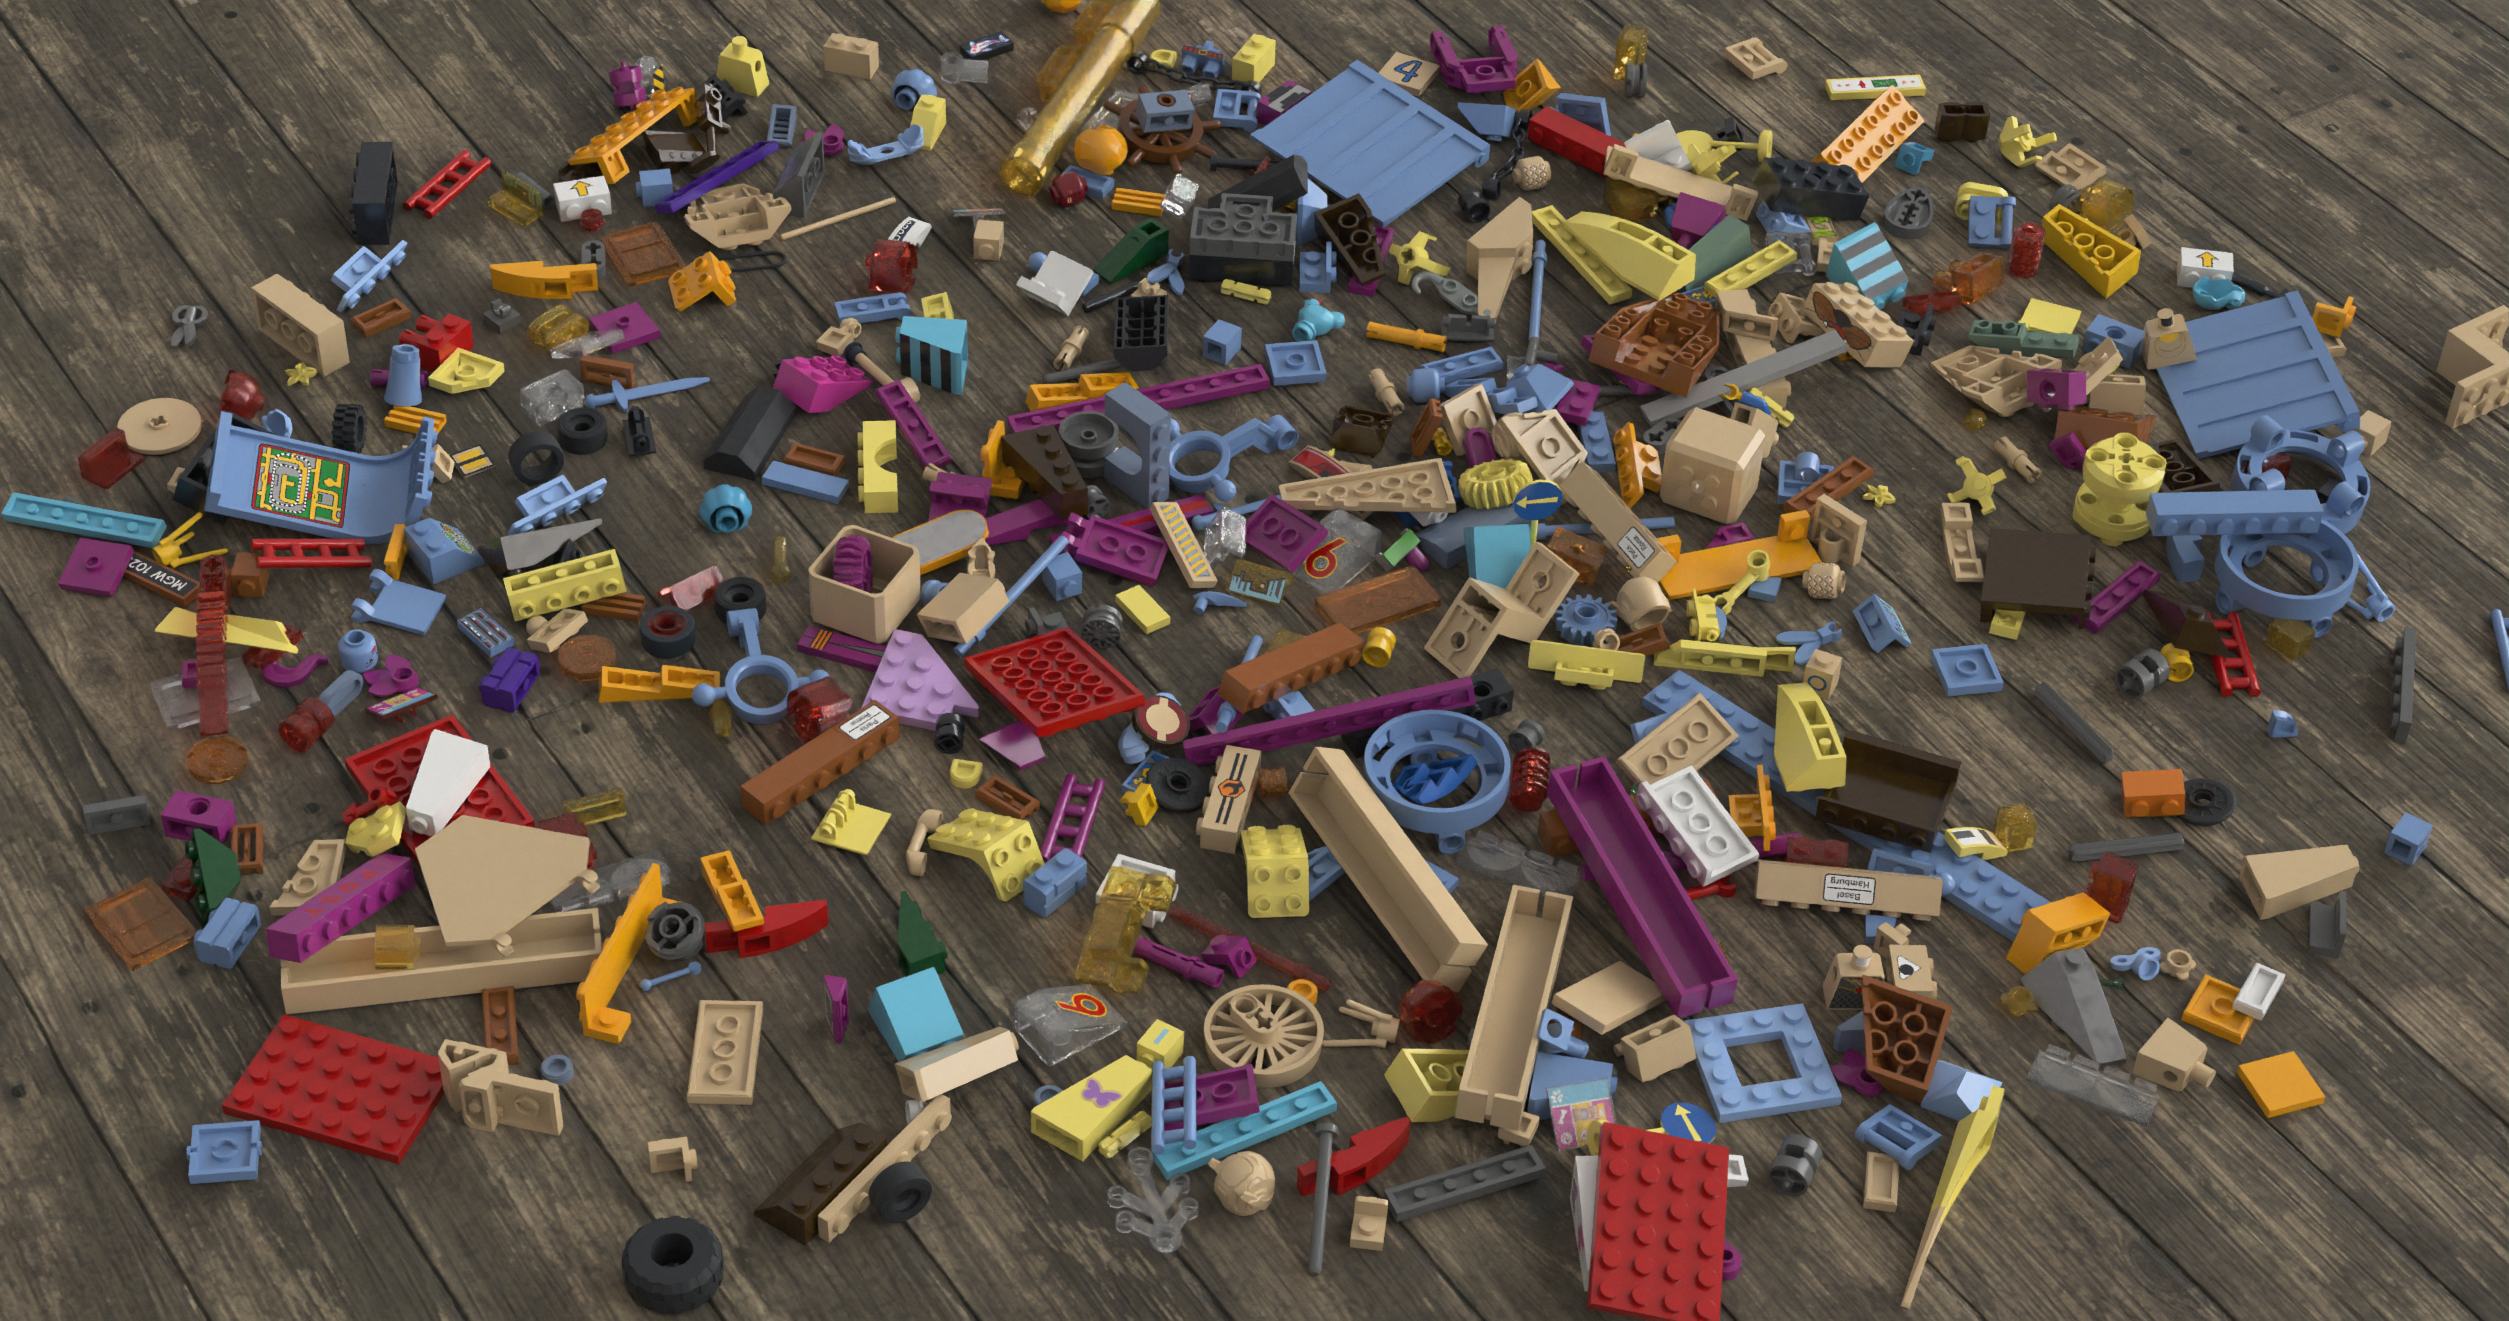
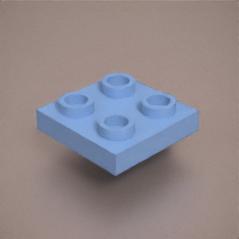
M1812 452L1800 453L1796 457L1795 462L1780 460L1777 504H1784V502L1832 471L1834 466L1820 465L1819 457Z

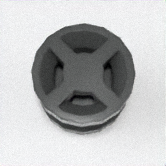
M1095 485L1087 486L1089 514L1086 515L1087 518L1090 519L1091 515L1099 518L1104 517L1109 512L1110 501L1103 495L1099 487Z
M1525 719L1518 725V729L1513 730L1508 736L1509 745L1516 753L1522 756L1531 755L1536 746L1540 745L1545 739V732L1536 721Z

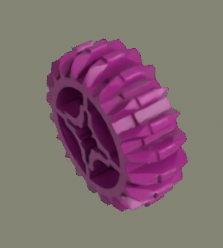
M849 535L839 539L834 553L833 580L872 593L874 576L873 556L871 555L870 543L865 537Z

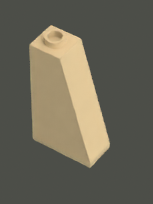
M2348 845L2248 855L2244 858L2239 877L2260 920H2264L2352 887L2355 875L2359 872V862L2352 855Z
M997 1027L895 1063L903 1094L924 1102L1017 1061L1016 1051L1019 1049L1013 1032L1010 1033L1008 1029Z

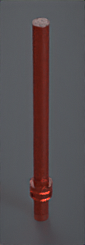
M1174 905L1170 910V916L1213 937L1222 934L1226 936H1239L1177 905ZM1247 940L1256 958L1291 974L1292 979L1309 980L1317 988L1324 991L1330 988L1331 980L1313 972L1312 967L1302 962H1292Z

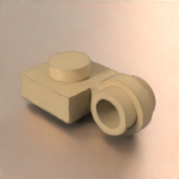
M848 318L841 322L839 329L831 326L816 341L817 349L831 355L841 356L846 346L854 342L853 338H857L860 335L861 324L858 323L857 319Z

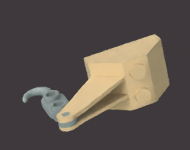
M1521 197L1517 198L1468 239L1466 273L1478 280V296L1458 281L1443 278L1429 271L1421 272L1413 278V290L1420 294L1421 290L1418 287V283L1423 280L1430 281L1435 285L1439 295L1462 313L1467 315H1490V318H1495L1496 323L1511 280H1515L1521 274L1527 273L1532 266L1533 223L1531 204Z

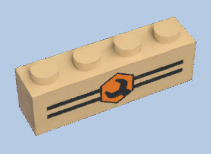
M1226 745L1223 756H1218L1215 768L1217 777H1211L1209 794L1211 796L1205 797L1202 813L1205 815L1204 818H1198L1196 835H1200V848L1236 854L1241 831L1243 830L1260 774V750Z

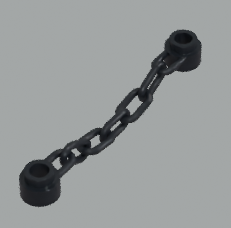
M1139 52L1132 54L1127 60V67L1134 74H1141L1146 70L1158 72L1167 76L1172 81L1195 85L1201 89L1238 90L1235 88L1236 84L1243 85L1240 89L1241 91H1251L1250 87H1252L1255 92H1258L1260 95L1262 93L1261 86L1256 81H1218L1215 78L1205 76L1197 78L1186 75L1181 70L1168 68L1157 60L1147 58L1145 54ZM1148 62L1155 64L1153 68L1148 67ZM1175 72L1181 74L1182 76L1180 77V79L1172 77L1171 75H1173V73ZM1203 80L1213 81V87L1202 85Z
M1521 109L1520 112L1515 113V129L1511 131V135L1517 144L1512 150L1505 166L1498 168L1491 174V179L1483 182L1482 194L1487 196L1488 199L1500 198L1501 179L1512 172L1516 162L1522 159L1525 154L1522 142L1527 137L1523 129H1529V119L1533 117L1532 110ZM1504 170L1505 173L1499 176L1498 173Z

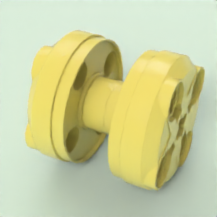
M2118 433L2113 438L2094 443L2085 454L2082 468L2084 483L2076 495L2072 518L2087 532L2100 538L2104 544L2109 546H2119L2124 541L2134 540L2145 535L2150 530L2146 517L2150 493H2158L2162 485L2167 464L2166 459L2130 433Z

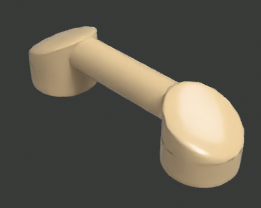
M928 809L917 821L916 829L908 850H906V860L911 875L921 877L924 875L927 853L920 852L926 833L934 834L936 829L942 825L943 812L940 810Z

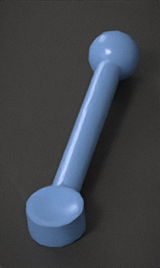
M691 962L687 968L652 980L643 979L640 981L639 987L643 991H648L651 986L689 973L697 975L701 972V964L699 962Z

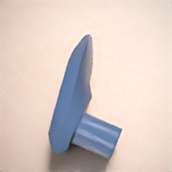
M1201 592L1193 596L1197 600L1193 611L1198 615L1204 613L1207 605L1247 607V603L1220 592Z

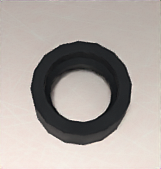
M542 431L529 432L517 438L511 445L508 453L509 463L519 481L531 485L546 483L555 478L562 470L564 464V454L553 435ZM540 449L551 451L550 456L539 465L532 467L521 465L523 459L533 451Z

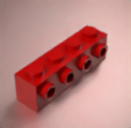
M1548 106L1529 119L1528 140L1607 178L1609 176L1604 174L1607 147H1613L1616 144L1626 148L1624 142Z

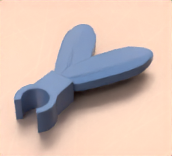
M1170 249L1166 259L1167 263L1148 273V283H1158L1167 278L1172 291L1182 295L1185 286L1177 267L1181 265L1184 254L1181 252L1179 257H1175L1172 255L1173 249Z
M1829 622L1826 626L1816 630V632H1783L1776 636V641L1784 645H1802L1795 654L1794 662L1796 665H1803L1809 661L1814 650L1819 649L1821 644L1839 641L1842 637V629L1835 631L1836 622Z

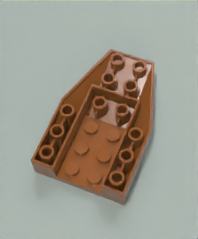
M1672 293L1660 301L1652 298L1623 307L1596 332L1588 361L1686 398L1719 347L1720 310L1713 308L1707 302H1696L1688 299L1689 297L1683 293Z

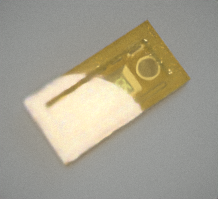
M619 787L563 801L564 819L567 829L570 830L625 816L626 807L622 788Z

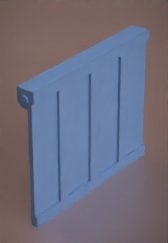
M1359 60L1351 63L1348 69L1264 128L1257 129L1250 134L1252 142H1258L1283 160L1294 154L1303 156L1308 165V176L1342 199L1359 193L1371 209L1373 219L1382 228L1393 222L1470 164L1477 168L1489 161L1490 144Z
M2298 290L2286 293L2284 297L2185 322L2197 360L2156 368L2197 459L2242 448L2250 440L2251 427L2263 415H2268L2285 430L2310 431L2334 424L2342 432L2360 428V411Z

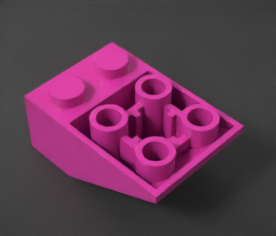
M832 355L831 358L813 356V358L807 359L795 357L794 359H782L773 389L780 390L790 401L806 412L817 413L828 412L871 386L873 381L864 376L862 370L846 364V360L840 356Z

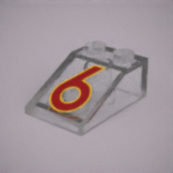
M1338 507L1319 522V524L1326 528L1329 534L1292 574L1285 570V575L1328 598H1331L1375 560L1374 557L1380 553L1382 530Z
M1091 984L1039 989L1013 1003V1028L1048 1067L1127 1026L1125 1019Z

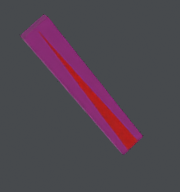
M1202 494L1173 501L1178 503L1188 524H1191V520L1196 515L1205 516L1213 513L1212 508ZM1150 508L1108 519V521L1150 535L1161 532ZM1063 532L1049 535V544L1052 545Z

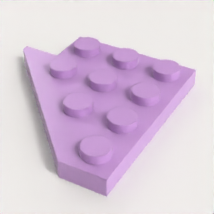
M894 629L861 708L876 700L899 717V724L936 731L937 718L945 713H957L978 718V704L924 636Z

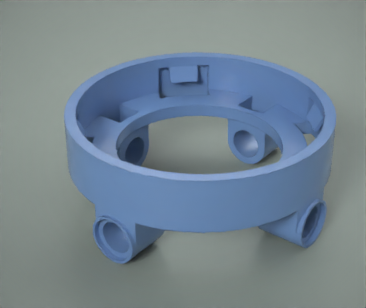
M2263 415L2257 419L2251 427L2250 440L2239 452L2231 476V491L2284 490L2285 479L2281 472L2272 468L2262 473V463L2276 453L2306 456L2328 465L2340 474L2343 482L2339 483L2331 491L2327 503L2321 504L2323 509L2322 519L2335 526L2343 534L2351 531L2361 519L2370 494V480L2365 468L2359 461L2361 452H2363L2365 447L2362 436L2358 432L2351 430L2330 440L2321 435L2306 431L2285 430L2268 415ZM2249 462L2248 474H2243L2244 470H2241V468Z
M2321 519L2318 533L2221 535L2215 558V571L2221 583L2215 595L2217 608L2225 615L2229 612L2249 608L2270 617L2297 620L2313 638H2319L2330 630L2333 613L2342 608L2351 596L2359 568L2357 552L2346 535L2323 519ZM2268 546L2291 547L2313 557L2310 565L2311 577L2316 584H2326V586L2320 592L2307 596L2275 592L2249 580L2243 572L2241 561L2247 567H2252L2263 560Z
M1420 710L1397 716L1384 723L1374 732L1365 749L1363 778L1398 825L1414 831L1435 834L1439 850L1444 854H1454L1465 846V831L1491 819L1501 809L1506 797H1509L1511 762L1509 752L1502 739L1484 723L1457 712ZM1457 737H1461V738H1464V739H1466V740H1469V741H1471V742H1473V743L1479 745L1481 748H1480V749H1477V748L1474 747L1473 745H1471V744H1469V743H1467V742H1465V741H1462V740H1460V739H1457ZM1386 745L1391 747L1379 762L1373 759L1376 753ZM1437 750L1449 751L1460 756L1472 754L1478 762L1475 767L1478 770L1479 791L1470 801L1457 807L1431 808L1419 806L1405 800L1397 793L1391 783V771L1395 764L1407 755H1409L1412 765L1424 762L1428 767L1430 762L1436 761Z

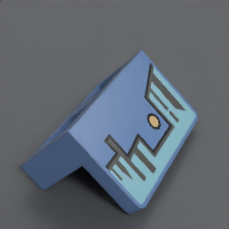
M1873 593L1852 610L1871 648L1877 653L1895 639L1907 648L1912 644L1893 607Z

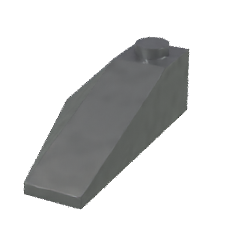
M2083 947L2054 952L2020 979V984L2031 1005L2038 1012L2043 1010L2052 1019L2051 1024L2057 1030L2062 1029L2073 1039L2072 1044L2096 1068L2126 1063L2127 1057L2097 973Z

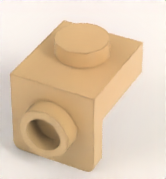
M687 1137L648 1142L651 1173L684 1169L686 1182L692 1181L691 1169L698 1168L695 1149L689 1150Z

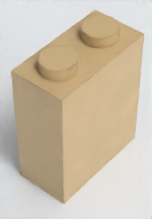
M959 573L917 616L928 637L967 644L1010 601L999 579Z

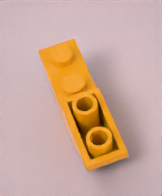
M543 261L490 264L492 288L516 296L539 299H573L572 292L598 290L596 263L543 267Z

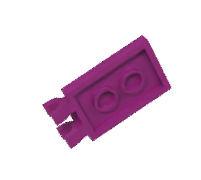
M1070 514L1067 528L1062 533L1069 543L1059 554L1066 552L1070 556L1076 554L1075 561L1153 587L1155 586L1169 549L1165 539L1091 515L1089 520H1086L1077 514Z

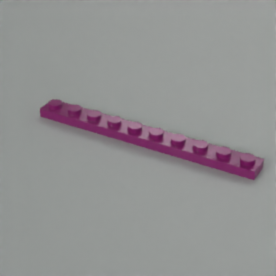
M1257 364L1137 390L1167 410L1270 388V379L1262 365ZM1105 396L1007 416V425L1011 433L1048 425H1054L1057 432H1059L1060 423L1073 413L1097 411L1105 414Z
M1471 676L1184 740L1183 745L1186 759L1198 767L1216 763L1218 756H1223L1226 745L1265 752L1381 726L1397 716L1414 711H1448L1475 705Z

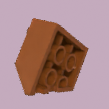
M2075 406L2074 410L2058 411L2054 439L2073 432L2084 448L2089 449L2094 443L2113 438L2118 433H2130L2136 436L2139 441L2148 444L2156 415L2147 414L2145 418L2137 419L2134 418L2135 415L2131 412H2113V415H2108V410Z
M1862 975L1866 1072L1888 1092L1921 1103L1931 1083L1953 1006Z

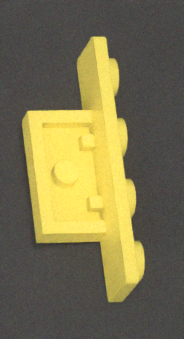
M1532 640L1528 667L1530 669L1555 672L1554 680H1560V683L1564 685L1575 686L1577 683L1589 684L1590 688L1603 690L1606 687H1612L1613 680L1641 683L1645 655Z

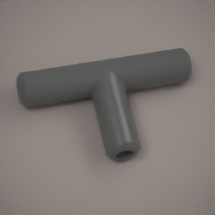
M1531 337L1524 364L1528 366L1535 365L1536 360L1556 364L1558 354L1538 350L1539 338Z

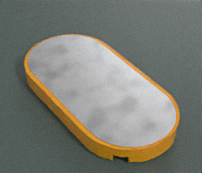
M956 510L899 533L892 538L917 547L921 576L968 556V551L971 550L978 538L982 537L985 540L987 537L988 539L989 530L985 518L978 512Z

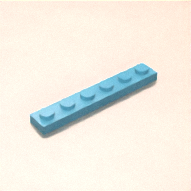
M15 492L12 493L1 513L3 519L9 522L149 548L157 546L167 527L162 519Z
M1320 1081L1259 1106V1113L1250 1114L1246 1117L1226 1119L1196 1131V1147L1194 1149H1186L1183 1146V1142L1164 1144V1152L1162 1154H1154L1152 1152V1159L1164 1177L1169 1180L1206 1165L1211 1158L1218 1160L1333 1113L1337 1110V1102Z

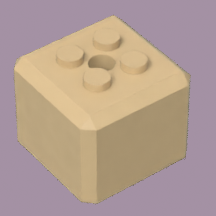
M1697 407L1689 410L1666 443L1660 498L1668 505L1727 525L1735 523L1758 488L1765 442L1764 433L1760 428Z
M856 525L843 527L808 569L810 608L813 621L876 644L886 642L894 629H897L921 599L920 562L917 547ZM858 535V537H865L869 541L871 555L873 556L874 576L872 593L833 580L834 553L840 538Z

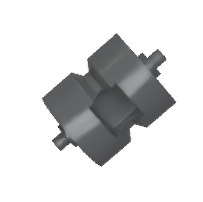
M2148 648L2116 669L2115 682L2124 695L2131 699H2139L2168 679L2170 675L2169 664L2160 652Z
M1792 1134L1787 1136L1783 1140L1777 1156L1768 1171V1180L1773 1188L1789 1196L1796 1197L1805 1194L1823 1157L1820 1146L1814 1140L1804 1135Z

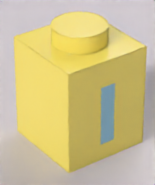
M1156 1019L1137 1042V1061L1143 1062L1150 1069H1152V1064L1155 1061H1161L1164 1063L1165 1068H1171L1183 1054L1184 1031Z

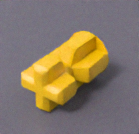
M1437 428L1432 440L1435 441L1434 445L1438 454L1447 455L1452 451L1453 446L1450 440L1447 439V434L1443 428Z

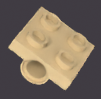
M1826 494L1817 498L1810 540L1818 545L1817 555L1821 561L1836 563L1842 560L1851 567H1854L1860 562L1867 520Z

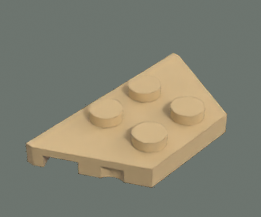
M2107 337L2092 352L2082 356L2079 360L2080 364L2074 369L2075 371H2086V395L2123 360L2119 350L2116 348V344L2110 337ZM2042 408L2044 412L2051 410V408Z
M1544 410L1539 413L1531 412L1512 417L1505 416L1497 422L1540 480H1549L1556 483L1562 491L1563 499L1561 505L1566 503L1567 500L1564 497L1567 493L1560 484L1581 461H1585L1588 452L1557 410Z

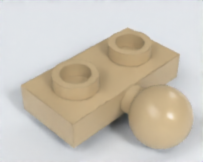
M564 608L550 621L538 615L531 617L526 624L527 633L530 635L527 639L530 649L546 653L557 650L561 643L570 636L575 635L579 628L588 622L585 612Z

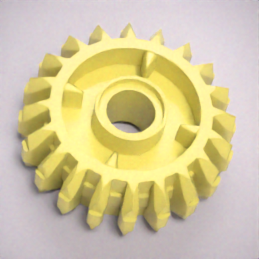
M1502 458L1497 461L1483 462V464L1474 465L1473 468L1467 469L1465 473L1460 475L1458 488L1464 504L1469 505V507H1476L1477 509L1499 508L1500 506H1508L1513 503L1515 493L1523 485L1533 481L1526 463L1520 460H1504Z

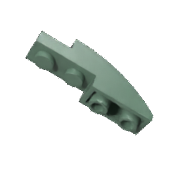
M1974 320L1968 335L1969 340L1980 347L1999 349V354L2012 355V351H2021V356L2034 357V354L2037 353L2050 357L2074 359L2079 345V335L2043 333L2040 331L2027 332L2026 323H2016L2014 321Z

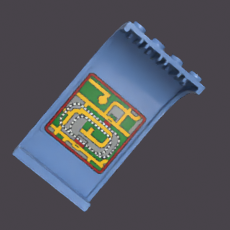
M221 411L215 431L204 511L333 539H364L365 544H380L390 542L395 524H405L407 527L417 523L423 508H428L430 505L432 491H428V487H431L434 471H431L430 467H433L436 451L431 449L436 444L438 431L433 430V418L423 416L414 441L402 451L385 456H368L231 425L233 413Z

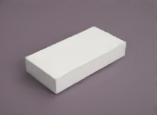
M2256 963L2237 995L2232 1009L2262 1021L2284 981L2285 974Z

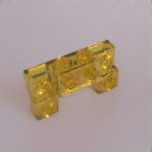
M1111 866L1099 903L1095 907L1094 918L1089 932L1085 936L1084 947L1074 976L1081 984L1108 986L1113 992L1141 994L1149 966L1142 958H1134L1131 955L1146 911H1169L1177 884L1170 876L1146 874L1126 867Z

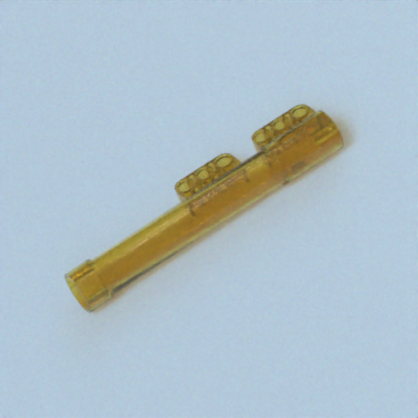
M1159 0L1089 1L1072 26L1077 45L1058 47L1036 76L1041 101L1046 104L1021 140L1010 149L999 167L1000 178L1010 191L1026 197L1034 196L1041 191L1052 175L1055 164L1122 66L1136 52L1158 20L1161 13Z

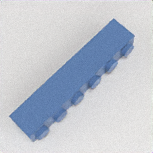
M2315 490L2150 493L2146 510V517L2153 536L2318 533L2323 515V509Z

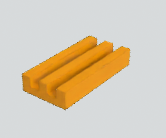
M1117 188L1112 200L1111 209L1160 217L1166 204V194Z
M396 405L393 406L394 410H390L389 417L386 416L384 419L385 427L414 434L418 433L423 416L434 419L433 430L438 431V433L447 422L446 414L411 406Z
M395 524L384 559L386 574L399 581L407 554L404 532L405 524Z

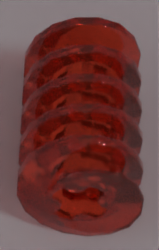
M2031 221L2025 222L2021 227L2013 230V238L2009 248L2010 254L2006 264V270L2010 274L2022 278H2033L2038 275L2037 271L2043 251L2042 246L2046 236L2044 227L2039 223Z
M1537 747L1525 748L1517 752L1514 757L1510 800L1512 805L1519 810L1527 812L1538 811L1542 807V803L1547 799L1551 758L1543 749Z

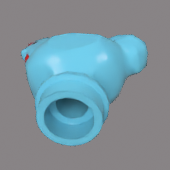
M1308 298V300H1304V305L1299 310L1298 322L1292 330V335L1297 342L1312 341L1316 336L1327 334L1331 329L1343 327L1345 324L1344 314L1330 312L1322 307V302L1318 298Z

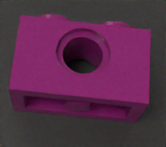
M2049 368L2027 370V402L2038 403V408H2054V405H2058L2060 410H2074L2075 405L2086 404V371Z
M178 790L175 791L161 814L165 836L186 841L190 840L193 829L200 828L224 845L231 833V826L237 823L232 801Z

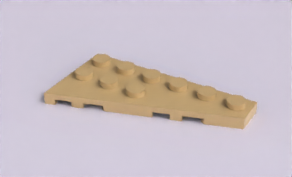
M1442 458L1279 485L1281 500L1297 510L1456 513V503Z

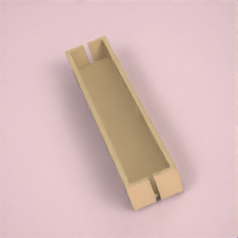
M1315 747L1303 768L1308 772L1327 773L1328 775L1300 772L1289 791L1290 796L1430 990L1459 992L1472 971L1469 966L1476 965L1488 944L1346 753L1341 749Z
M1518 885L1512 886L1458 1091L1455 1118L1484 1123V1119L1490 1120V1125L1519 1131L1541 1041L1537 1038V1031L1543 1009L1549 1008L1569 926L1573 896L1546 891L1542 918L1536 917L1540 890Z
M598 908L529 915L506 932L512 939L509 945L514 948V952L507 957L501 956L492 944L446 947L440 925L340 936L302 963L281 959V991L286 1015L482 993V989L509 986L519 989L585 981L589 975L593 960H597L602 953Z

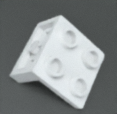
M1669 120L1656 124L1654 127L1624 142L1626 148L1638 151V156L1684 171H1689L1693 168Z
M1050 251L1035 278L1032 277L1029 280L1021 276L1016 285L1026 296L1069 316L1094 272L1055 251Z

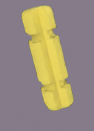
M1224 279L1221 285V293L1231 296L1234 294V297L1252 302L1257 300V303L1267 305L1271 299V291L1268 289L1260 288L1258 290L1256 286L1241 282L1235 284V281Z
M1753 387L1748 392L1766 401L1771 411V417L1777 419L1778 424L1782 427L1787 428L1794 420L1792 413L1787 410L1783 411L1782 406L1768 396H1762V392L1757 388Z
M1145 1111L1138 1112L1132 1117L1133 1121L1129 1119L1110 1134L1111 1137L1107 1136L1099 1142V1152L1106 1158L1113 1157L1119 1152L1118 1149L1122 1150L1140 1136V1133L1145 1132L1152 1126L1151 1116L1147 1115Z

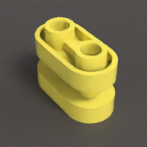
M1974 182L1964 183L1958 190L1955 213L1959 218L1968 220L1969 198L1971 195L2002 198L2008 196V193L2003 188ZM1996 208L1995 225L2002 222L2003 209Z

